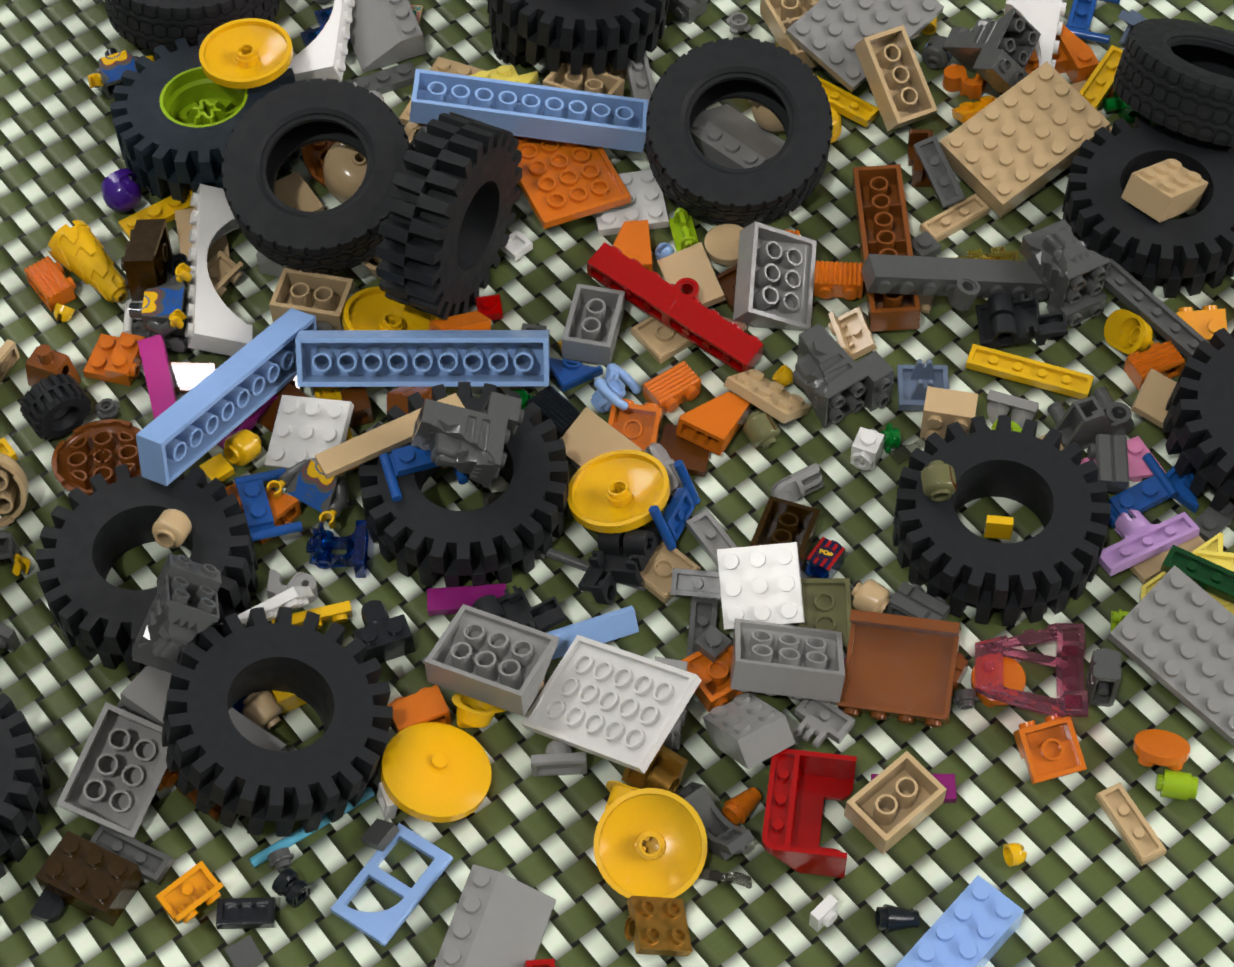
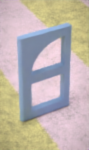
M400 823L397 825L399 832L384 851L377 850L330 908L331 913L384 947L454 859L450 854ZM399 840L404 841L433 860L412 888L378 867ZM369 878L402 898L397 905L379 912H363L347 906Z

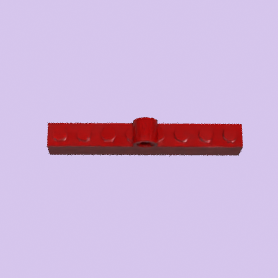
M605 242L587 262V275L609 289L625 291V299L738 373L752 369L763 356L764 344H762L759 338L754 335H748L736 323L728 322L716 310L708 309L699 301V285L694 279L682 278L676 284H669L655 271L647 270L638 260L630 259L618 247L610 246Z

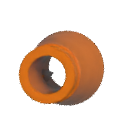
M750 787L727 800L722 808L723 816L734 825L743 824L762 800L761 793L755 787Z

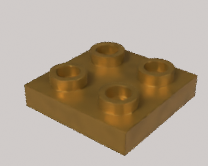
M662 745L645 774L626 767L621 780L631 787L639 789L658 788L676 793L688 760Z
M631 896L627 900L629 916L625 922L624 933L627 941L634 942L636 954L688 956L693 952L683 899Z

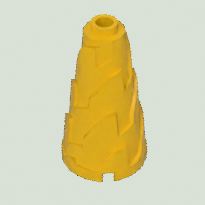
M74 220L72 222L75 226L70 228L65 224L58 229L48 243V247L51 249L48 253L56 262H60L70 272L75 273L87 285H91L106 300L112 303L125 301L129 295V291L126 290V280L115 268L114 262L103 250L104 247L92 233L91 228L82 220Z

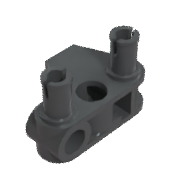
M1105 386L1097 388L1091 397L1073 402L1067 411L1059 401L1052 403L1047 408V412L1056 424L1055 430L1062 433L1061 442L1064 448L1075 442L1084 450L1088 448L1089 443L1093 442L1097 434H1110V436L1126 435L1134 427V422L1131 419V409L1124 403L1115 402Z

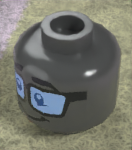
M934 36L927 41L921 56L923 62L929 68L944 69L948 66L952 55L943 48L947 37Z

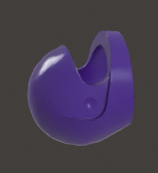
M128 168L117 170L109 174L101 184L103 199L107 207L115 212H130L141 201V187L135 183L136 174Z

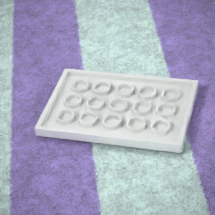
M577 635L521 722V725L525 729L553 740H559L569 746L645 774L702 680L697 674Z

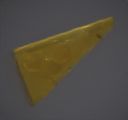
M1005 246L991 247V252L982 253V249L967 250V255L949 257L1020 260L1019 250H1006Z

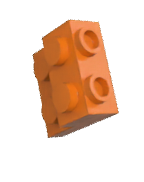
M124 332L121 333L120 337L101 334L83 370L84 376L131 386L134 378H137L140 373V365L142 363L138 341L145 339V337Z
M623 399L628 403V409L623 411L612 404L608 424L643 451L650 444L657 443L663 419V410L659 408V405L649 402L644 403V405L634 404L632 400Z
M732 645L715 663L699 651L681 660L688 662V672L697 674L702 680L694 693L708 712L717 706H724L730 703V700L739 694L752 693L751 691L740 692L731 689Z
M1060 713L1045 717V723L1037 725L1034 720L1019 724V730L1013 732L1020 757L1025 760L1032 785L1087 769L1071 716L1062 718Z

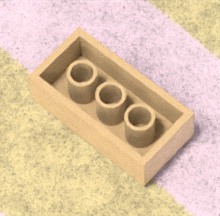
M904 25L865 37L854 46L887 131L924 120L938 111Z

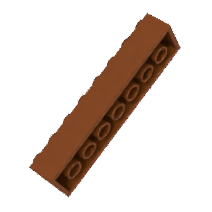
M901 165L853 167L852 188L862 263H865L869 254L913 256ZM865 286L871 332L919 329L921 313L919 295L867 293Z

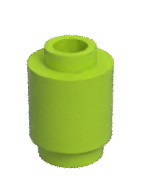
M1164 769L1162 774H1157L1155 790L1160 791V797L1184 801L1196 798L1198 777L1192 776L1191 773Z

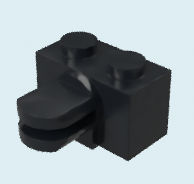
M378 600L368 601L362 606L361 616L365 627L353 630L355 639L358 637L366 645L363 663L373 658H376L379 663H383L415 652L412 633L404 614L389 618L385 605Z

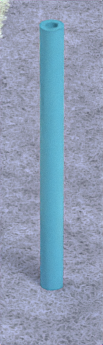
M370 786L365 789L363 797L355 807L350 802L347 803L344 814L375 796ZM323 814L318 830L331 823L325 814ZM302 826L292 832L290 836L282 838L249 858V861L256 868L269 860L267 856L270 853L281 848H289L316 831L305 833Z

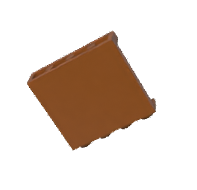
M851 609L849 618L851 628L845 662V678L840 703H837V707L849 716L858 717L860 713L870 714L872 719L886 720L887 716L896 717L898 722L913 724L914 720L925 721L924 725L937 728L941 727V724H948L961 635L960 623Z

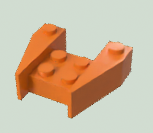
M1063 25L1061 35H1056L1055 39L1060 41L1058 53L1053 54L1052 59L1056 60L1055 70L1059 74L1066 72L1072 84L1086 80L1087 76H1091L1099 61L1092 49ZM1035 49L1024 69L1028 74L1039 67Z

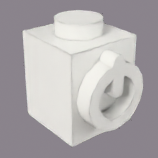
M860 427L852 444L850 464L860 470L874 471L883 453L885 435L876 430Z

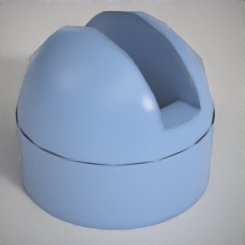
M666 242L658 244L655 249V259L659 260L673 254V247Z

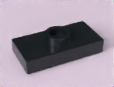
M275 897L218 899L216 927L217 929L274 928L276 899Z

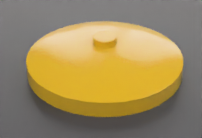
M258 18L238 19L217 27L205 37L199 49V59L204 74L214 83L233 89L255 88L274 81L288 69L293 58L292 42L286 30L274 22Z
M379 286L362 289L348 299L342 315V325L344 330H429V321L439 319V317L390 300L385 297L386 292L381 291Z
M616 450L589 460L576 471L569 482L567 501L573 517L585 528L599 533H622L637 529L653 520L649 513V508L657 505L660 511H662L669 499L671 487L666 468L657 458L638 450Z
M438 722L419 723L398 732L386 746L380 766L381 782L391 801L408 815L434 823L457 821L473 813L486 798L492 777L489 758L478 741L467 732L455 726Z
M658 788L637 789L616 799L602 814L594 834V857L602 877L622 896L628 899L631 896L675 898L689 889L699 877L707 857V835L703 822L696 810L679 795Z

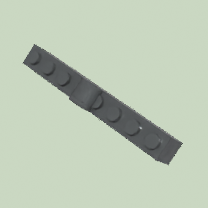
M869 254L861 269L867 293L948 296L950 305L961 311L968 310L976 297L989 298L992 294L999 292L1008 293L1012 299H1020V294L1023 293L1024 298H1029V292H1033V296H1037V300H1047L1050 296V293L1027 261Z

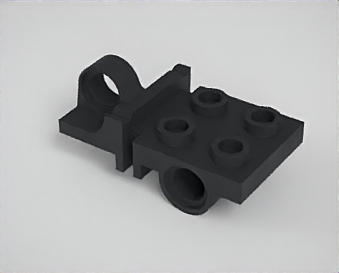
M999 292L992 294L988 298L987 304L975 305L980 344L988 348L1031 343L1030 337L1035 336L1036 346L1045 345L1047 339H1061L1068 335L1065 312L1040 315L1037 296H1033V292H1029V298H1024L1023 293L1020 294V299L1013 300L1008 293Z
M639 527L622 533H599L597 538L599 551L593 550V557L588 558L590 566L578 584L579 590L591 592L596 603L611 605L616 598L617 583L641 585L643 580L640 571H644L662 539L657 528Z
M516 585L512 587L515 593L511 595L508 589L504 590L505 595L499 598L495 595H486L476 600L472 606L473 608L545 633L551 627L567 620L555 596L531 607L521 587L517 588Z

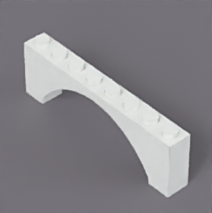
M334 0L333 10L325 27L305 49L292 58L288 68H292L296 82L301 80L310 81V79L322 78L325 81L326 78L337 79L339 82H342L343 72L346 70L345 58L348 54L347 44L348 39H350L349 29L350 23L353 21L352 8L355 6V0Z
M1006 0L1004 15L1011 9H1016L1041 33L1034 48L1039 67L1047 61L1055 69L1056 60L1052 59V55L1058 53L1060 41L1055 39L1056 35H1061L1063 22L1059 21V17L1065 15L1067 3L1062 2L1063 0Z
M200 184L197 193H192L190 206L194 207L189 221L193 225V229H191L189 234V243H192V247H190L188 261H191L189 266L191 271L189 273L192 274V279L186 294V298L190 299V303H188L186 308V316L189 318V323H187L185 328V337L188 338V348L233 356L252 340L253 325L246 324L237 317L219 297L209 277L207 253L209 248L218 239L240 227L229 207L224 189Z

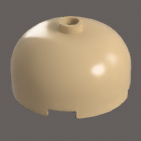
M335 142L330 147L324 159L323 175L325 185L335 199L344 203L358 190L366 174V158L353 147L340 142Z
M0 453V514H6L0 518V528L13 523L15 518L25 508L29 485L22 467L11 457Z

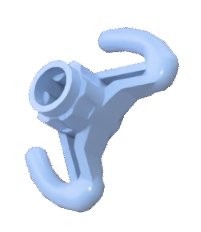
M610 363L606 367L605 379L597 377L594 380V386L597 390L592 395L591 403L601 413L609 412L612 404L624 411L628 409V403L622 399L626 395L625 384L634 394H639L641 387L625 370L615 363Z

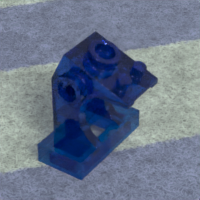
M356 520L355 532L346 537H335L333 532L324 529L323 522H320L317 529H312L314 536L313 538L309 537L306 546V553H310L309 564L316 565L320 569L354 567L356 578H366L369 531L366 520ZM332 550H347L346 554H332Z

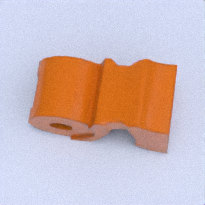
M949 65L944 69L942 86L945 90L949 92L959 91L961 96L965 95L970 100H980L987 83L984 78L978 73L973 79L969 78L965 66Z

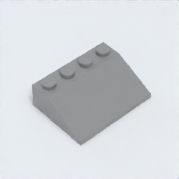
M355 0V6L352 8L353 21L350 23L349 40L363 73L427 53L423 33L408 0Z
M728 104L701 112L690 130L695 145L703 155L721 166L735 169L751 168L767 162L780 151L785 141L773 133L764 130L756 122Z
M756 221L742 229L739 236L733 321H739L754 327L806 331L811 328L817 241Z
M463 604L424 661L427 682L524 717L538 694L558 645L559 637Z
M735 618L731 661V689L740 692L764 693L769 696L782 695L795 699L806 698L819 700L824 703H840L845 678L842 632Z
M105 702L56 805L90 821L135 838L168 768L166 764L168 747L162 746L163 727Z
M473 864L434 967H524L523 964L526 960L536 959L556 899L499 871Z

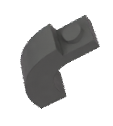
M691 782L675 793L685 799L696 810L705 827L707 848L722 860L726 861L731 856L742 853L746 850L747 844L754 840L749 829L736 826L723 816L712 801L704 785Z

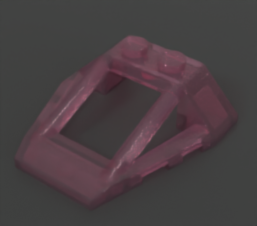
M1054 623L1047 625V629L1038 631L1030 629L1025 630L1022 635L1007 638V635L976 642L975 692L987 698L1040 714L1088 717L1087 691H1085L1083 662L1085 650L1084 624ZM1056 640L1055 657L1011 648ZM1003 657L1054 667L1056 698L1003 687Z

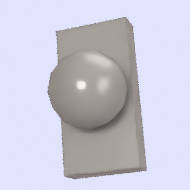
M552 740L547 745L545 754L531 755L532 776L586 774V752L572 753L571 746L559 740Z

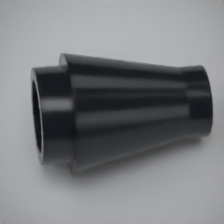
M887 904L876 908L875 924L877 930L889 933L919 927L920 917L918 910H909Z

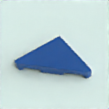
M549 357L550 374L562 392L603 374L601 366L592 367L583 365L579 361L565 358L560 360Z
M1173 466L1166 475L1179 492L1174 499L1193 513H1196L1199 504L1197 503L1196 495L1189 488L1194 479V474L1192 472L1180 477Z

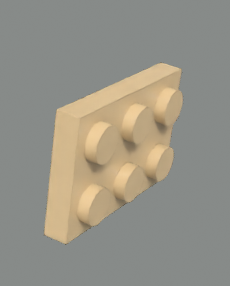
M750 369L729 376L723 385L783 424L808 415L811 408L809 404L804 402L801 396L789 393L782 384L770 381L764 377L761 371L756 369Z

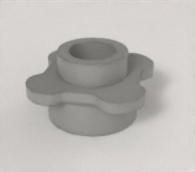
M737 12L727 18V24L730 25L731 33L737 34L751 30L746 14Z

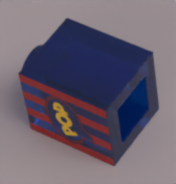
M822 537L806 558L805 573L814 578H833L844 563L845 548L834 540L830 541Z

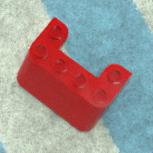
M785 749L772 756L762 832V846L769 854L799 873L845 878L847 853L834 848L819 847L824 799L842 801L851 796L857 756Z

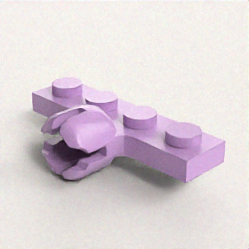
M1130 509L1128 512L1134 519L1126 512H1123L1115 521V532L1123 540L1103 549L1099 564L1111 577L1171 549L1172 545L1177 546L1199 536L1200 528L1185 512L1159 524H1151L1138 510Z

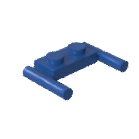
M1073 0L1066 27L1080 39L1109 44L1111 35L1089 31L1097 0ZM1099 0L1120 4V0Z
M408 445L391 450L392 454L383 453L379 456L393 502L402 500L401 491L396 479L397 476L400 477L438 467L431 461L430 450H422L419 447ZM454 468L458 483L461 485L468 483L467 474L460 473Z
M1151 453L1145 454L1142 459L1153 473V476L1109 498V502H1105L1110 503L1111 506L1108 522L1111 528H1115V521L1123 512H1126L1133 518L1128 510L1135 509L1143 513L1179 494Z
M677 460L673 464L683 488H677L663 515L657 505L649 508V513L668 551L676 548L675 542L679 539L686 521L689 520L695 505L701 501L683 460Z
M285 468L234 478L252 542L303 531L301 521L274 526V519L263 482L278 480L286 472Z

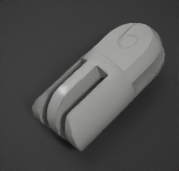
M652 443L649 447H646L644 452L657 458L666 468L671 487L670 494L675 493L677 488H683L673 465L675 461L670 458L665 448L659 443Z
M813 463L777 481L772 486L771 496L794 502L825 487L819 465Z

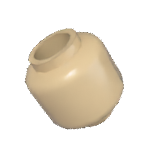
M167 509L160 514L153 524L152 534L160 546L164 548H177L183 544L190 534L192 524L184 512L177 509Z
M869 579L863 584L858 582L851 592V595L854 597L852 602L854 609L885 613L887 611L890 591L875 580Z
M268 690L252 693L242 702L244 704L242 709L243 715L261 728L266 727L270 730L281 721L279 715L282 713L283 708Z

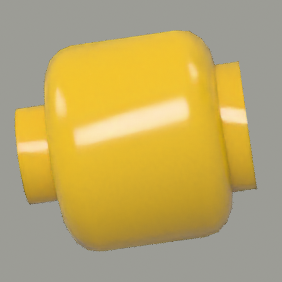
M242 429L225 440L224 455L231 464L245 466L261 455L262 442L256 433Z

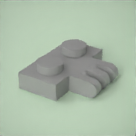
M804 698L795 708V715L803 721L795 729L794 734L801 736L807 729L808 731L804 735L803 740L810 742L814 736H817L812 743V746L815 748H819L827 737L839 744L855 725L854 718L830 702L824 703L819 700Z

